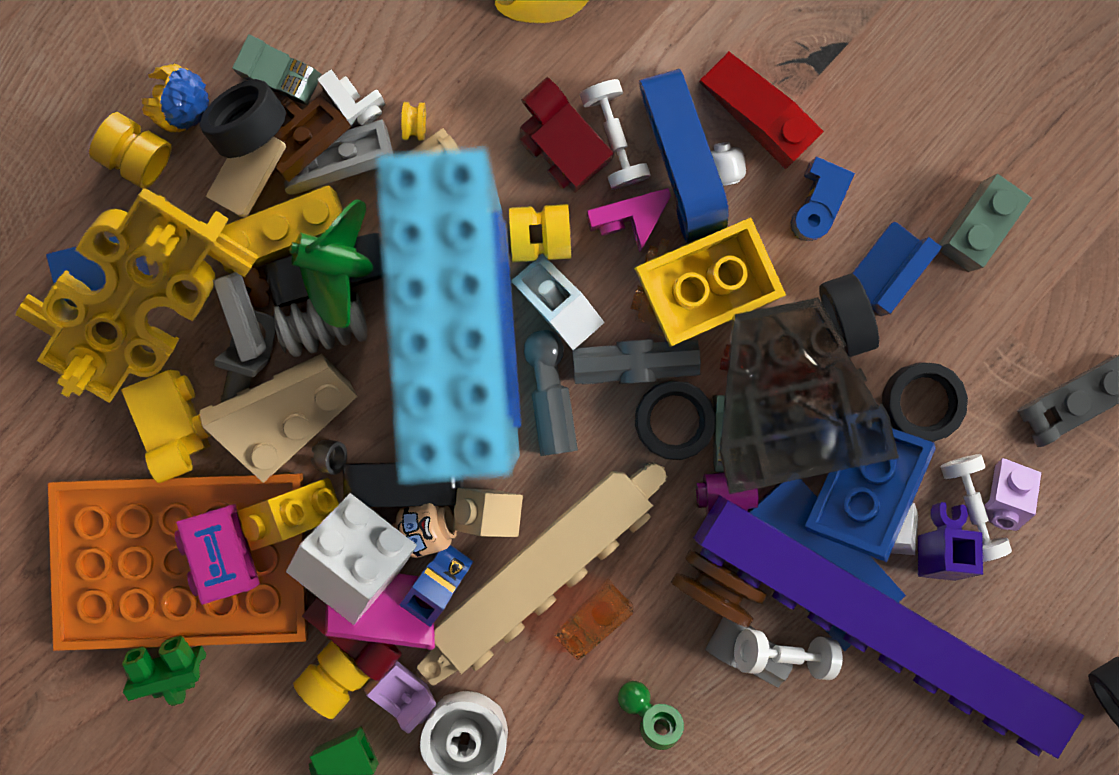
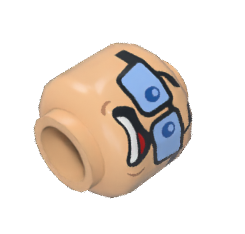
M430 503L422 506L401 507L397 513L396 523L392 524L393 527L417 545L410 556L412 558L436 554L447 549L457 534V531L453 530L454 514L449 506H434Z

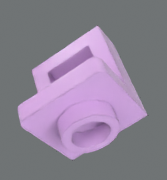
M1002 458L995 465L990 500L984 505L989 522L1000 529L1013 531L1019 530L1036 514L1041 472Z
M398 661L381 681L378 682L371 679L363 687L366 696L396 717L400 728L407 734L418 724L423 723L436 705L428 685Z

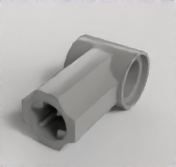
M723 617L705 650L724 663L738 668L734 659L736 639L743 630L756 629L752 626L749 628L743 627ZM768 640L769 649H772L776 644ZM768 658L764 670L754 675L779 688L789 676L793 664L776 663L772 658Z

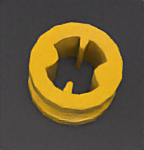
M403 102L401 118L403 140H409V137L416 136L419 141H424L426 132L425 103L420 102L417 107H412L409 102Z

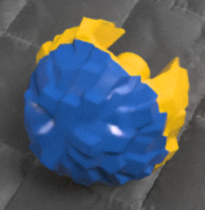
M175 63L157 67L153 73L148 74L149 78L162 79L165 85L157 84L153 87V98H141L144 105L142 108L144 115L150 117L163 130L172 133L186 131L200 123L201 117L209 105V99L206 92V84L202 82L199 75Z

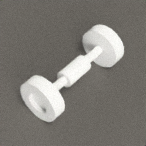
M617 79L598 83L580 93L584 107L601 104L606 119L603 126L612 152H617L622 170L607 177L612 190L636 184L651 176L647 163L634 166L629 164L624 149L628 145L619 118L613 117L609 101L623 94L620 82Z
M982 455L966 456L942 464L940 467L944 479L962 477L967 493L963 497L972 525H977L978 531L982 532L983 562L1010 554L1012 549L1008 538L990 540L985 524L989 519L980 492H975L970 477L971 473L985 468Z
M745 629L738 635L734 646L735 663L743 673L758 674L762 672L766 667L768 658H772L776 663L798 665L807 661L809 672L814 678L832 680L839 674L843 661L840 644L834 638L829 637L815 638L811 642L808 652H805L801 647L775 645L772 649H769L767 637L762 631Z

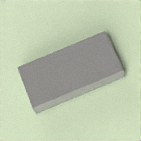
M236 272L226 274L213 280L240 360L243 362L256 358L266 351L267 347L242 276Z

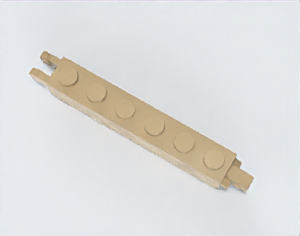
M648 462L647 465H644V468H640L630 478L624 472L611 471L437 624V628L434 630L435 648L430 650L417 666L419 672L434 686L456 671L463 674L469 667L474 671L481 668L494 655L490 651L494 645L501 639L506 644L513 640L525 628L522 621L533 611L538 616L545 612L557 600L553 594L564 584L569 588L573 587L588 573L584 566L596 556L600 560L605 559L619 546L616 540L617 537L627 529L632 533L650 519L651 516L647 511L653 505L648 499L660 489V485L666 482L665 479L668 476H666L665 467L659 466L654 462Z

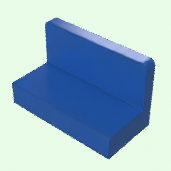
M897 222L889 224L852 272L863 285L873 311L880 316L891 314L942 247L930 237L919 240Z

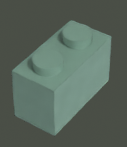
M998 173L982 181L939 242V245L942 247L939 252L968 272L984 268L1032 197Z

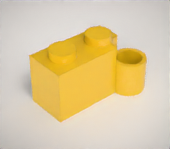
M166 370L121 389L146 449V463L154 480L160 484L191 471L192 461L190 455L211 447L207 439L211 437V434L202 427L200 414L197 415L191 399L195 398V392L186 375L181 376L178 370Z

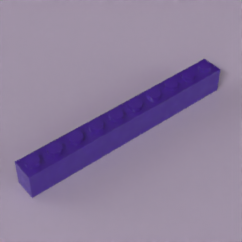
M721 495L717 498L694 536V539L703 547L700 554L721 567L726 560L739 568L736 575L755 588H758L761 582L775 590L772 597L792 610H794L798 603L810 611L807 618L827 631H830L833 625L846 632L842 639L863 652L870 646L881 653L878 660L898 673H901L905 667L916 674L913 678L915 683L933 694H936L939 688L950 694L951 696L947 701L968 715L972 713L973 709L985 715L982 720L984 724L1005 736L1008 730L1017 734L1019 738L1016 742L1037 756H1040L1044 750L1058 759L1084 718L1083 714Z

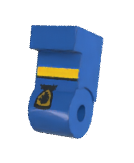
M817 156L810 161L803 177L814 182L804 205L794 212L790 223L796 237L804 241H813L828 233L855 175L854 172Z
M452 545L440 551L434 560L429 562L400 603V606L431 627L445 609L451 596L471 567L473 560ZM415 595L433 608L426 609L421 607L417 603Z

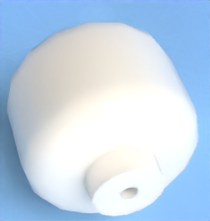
M730 142L714 145V151H711L722 185L740 182L746 175L744 152L738 147L731 148Z

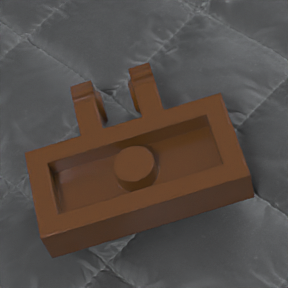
M321 94L303 110L287 96L280 101L286 114L292 120L284 127L281 126L279 131L273 136L286 144V148L274 169L288 183L351 127L346 117Z

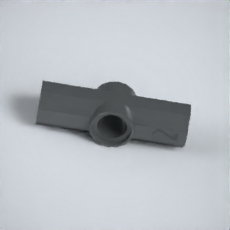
M687 339L671 347L668 342L654 343L653 340L616 342V345L585 347L573 350L575 384H597L611 381H619V384L655 382L656 378L701 375L698 340Z

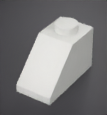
M543 254L511 281L573 350L605 323L585 296Z

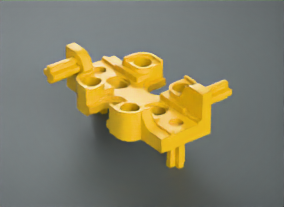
M144 188L128 213L120 209H110L104 211L83 235L75 250L85 258L96 262L102 268L106 278L104 287L91 291L87 285L69 275L70 272L66 270L57 279L46 296L44 303L28 294L15 314L52 336L37 361L61 375L57 384L64 387L61 391L62 395L69 398L73 392L80 396L86 389L110 403L129 373L139 377H150L156 375L162 369L180 338L177 336L174 338L163 330L150 326L147 317L148 312L158 306L168 307L175 310L179 315L193 321L214 287L215 273L212 267L204 260L207 254L243 277L247 275L258 257L221 233L228 221L227 217L215 211L207 224L202 221L199 222L167 202L163 196H158ZM104 232L112 233L117 237L119 243L108 240ZM141 256H147L144 261L150 265H153L156 261L159 266V273L155 275L142 273L137 267L136 259ZM181 280L192 282L197 290L186 288ZM64 298L72 300L78 308L70 306ZM107 322L112 324L117 330L118 337L115 339L101 337L96 331V323ZM141 345L149 346L155 353L146 351Z

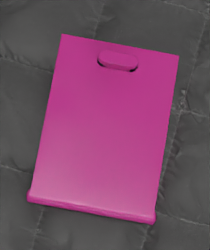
M398 574L355 625L326 604L325 636L433 650L435 648L434 623L429 627L400 606V603L419 576ZM415 595L416 601L421 607L426 609L433 608Z

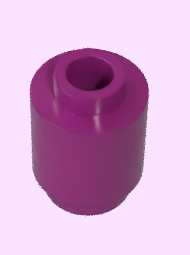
M745 472L704 474L703 483H696L698 508H705L708 515L719 495L746 511L758 508L756 476L745 475Z

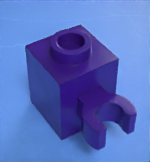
M945 502L932 505L931 519L937 530L918 535V577L956 581L983 575L982 532L962 530V526L966 523L968 517L966 506L958 505L952 507V518L950 519L946 513L947 506Z

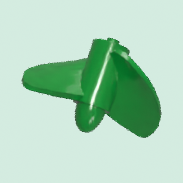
M358 199L352 201L320 237L299 233L296 242L291 243L289 251L293 253L291 264L300 267L303 282L314 309L328 325L337 328H347L350 324L349 277H365L373 270L371 261L364 255L356 252V248H354L366 213L365 202Z

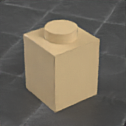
M457 488L453 530L477 536L518 537L523 495L490 489Z

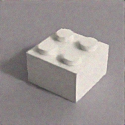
M350 493L299 545L286 573L355 625L400 573L417 545Z

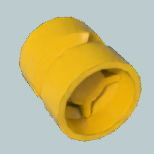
M115 112L104 120L95 133L90 144L89 156L110 170L113 168L120 169L121 177L142 189H147L158 179L166 167L172 146L171 143L149 130L141 133V126L121 113Z
M568 204L545 205L541 212H536L532 206L509 208L512 262L536 261L539 254H544L548 260L571 259ZM542 224L543 242H530L529 225Z
M330 641L317 656L319 665L310 664L295 680L293 686L298 695L313 710L328 719H334L349 702L348 691L359 690L370 677L358 668L352 657L334 642Z

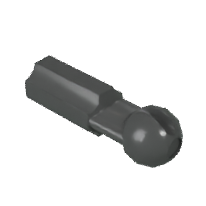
M550 330L535 331L528 336L524 343V356L527 363L535 369L537 389L531 395L540 455L546 456L578 451L569 388L561 385L558 368L559 363L564 357L563 342L558 335Z

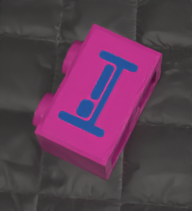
M236 504L176 522L178 530L175 531L176 545L179 552L187 556L191 569L187 574L188 584L194 596L199 595L201 605L251 590L260 584L247 539L242 532Z

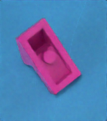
M669 188L588 210L586 217L590 232L600 229L602 236L626 229L624 222L630 221L638 250L641 252L671 197Z

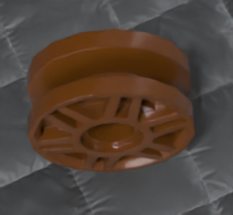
M689 549L685 559L698 571L696 578L676 573L671 583L708 609L743 627L749 628L754 618L740 606L742 599L745 598L752 602L763 604L768 594L745 582L736 575V572L726 566H718L700 553Z

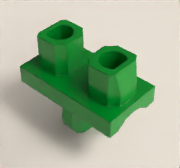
M180 635L163 642L158 652L160 657L155 659L151 658L149 652L143 646L129 650L122 663L128 678L123 689L127 700L131 701L152 695L155 699L164 696L167 703L171 706L182 704L185 700L186 690L194 688L195 682L199 681L200 663L207 655L203 647L196 646L191 648Z

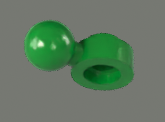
M638 681L625 683L618 692V703L626 713L632 715L639 714L642 718L640 733L643 740L650 747L657 750H666L673 747L684 731V721L681 714L674 707L667 704L653 706L650 703L651 695L649 689L643 683ZM654 725H663L667 730V734L660 735L656 733Z

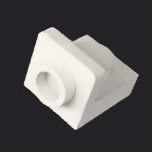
M329 70L318 78L321 86L341 114L346 117L352 129L359 124L362 126L372 123L382 114L380 109L385 106V102L378 90H374L358 103H355L360 98V95L346 76L339 80L334 72Z

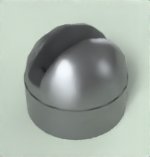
M322 440L312 448L314 457L311 458V462L315 469L332 475L342 471L343 464H346L347 449L342 442Z

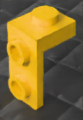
M325 478L238 510L237 514L241 522L242 532L247 538L252 551L318 527L339 505L330 479Z

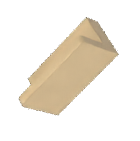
M272 137L266 144L254 152L242 157L227 158L206 197L233 213L246 218L282 156L286 144Z

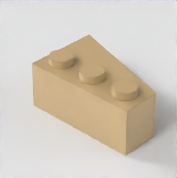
M319 354L273 376L274 379L255 388H246L238 392L237 396L214 407L210 405L199 410L202 427L263 483L358 397L350 381L323 354Z

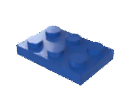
M854 416L806 522L805 528L807 532L887 562L935 452V443Z

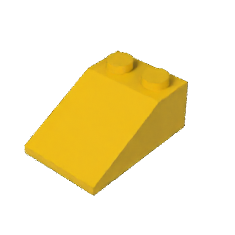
M751 217L635 267V271L670 347L786 296Z

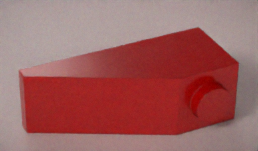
M730 51L699 81L785 170L824 132L791 98Z

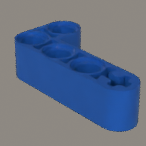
M675 69L639 80L644 107L676 197L677 217L686 243L702 239L727 228L729 209L724 187L681 69Z

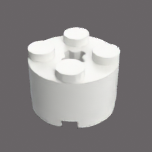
M461 691L444 696L428 716L420 740L421 755L424 762L433 772L432 774L493 775L500 768L506 752L508 728L503 711L493 700L477 692ZM462 732L470 734L468 745L460 744Z

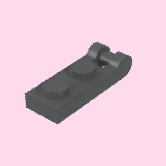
M1119 355L1112 356L1017 410L1023 422L1028 421L1033 429L1034 434H1032V438L1037 447H1043L1054 442L1061 435L1119 404ZM1048 409H1051L1056 418V421L1051 424L1048 423L1043 414Z

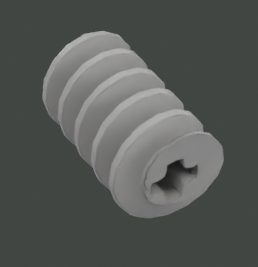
M356 293L355 301L351 302L350 300V324L347 328H337L328 325L314 309L310 299H307V310L304 313L301 312L295 302L291 303L290 316L287 317L279 306L274 307V321L279 343L283 352L286 353L288 349L293 357L301 355L303 344L310 353L317 352L319 340L326 349H332L335 345V336L342 345H349L352 332L358 341H366L367 325L358 293Z

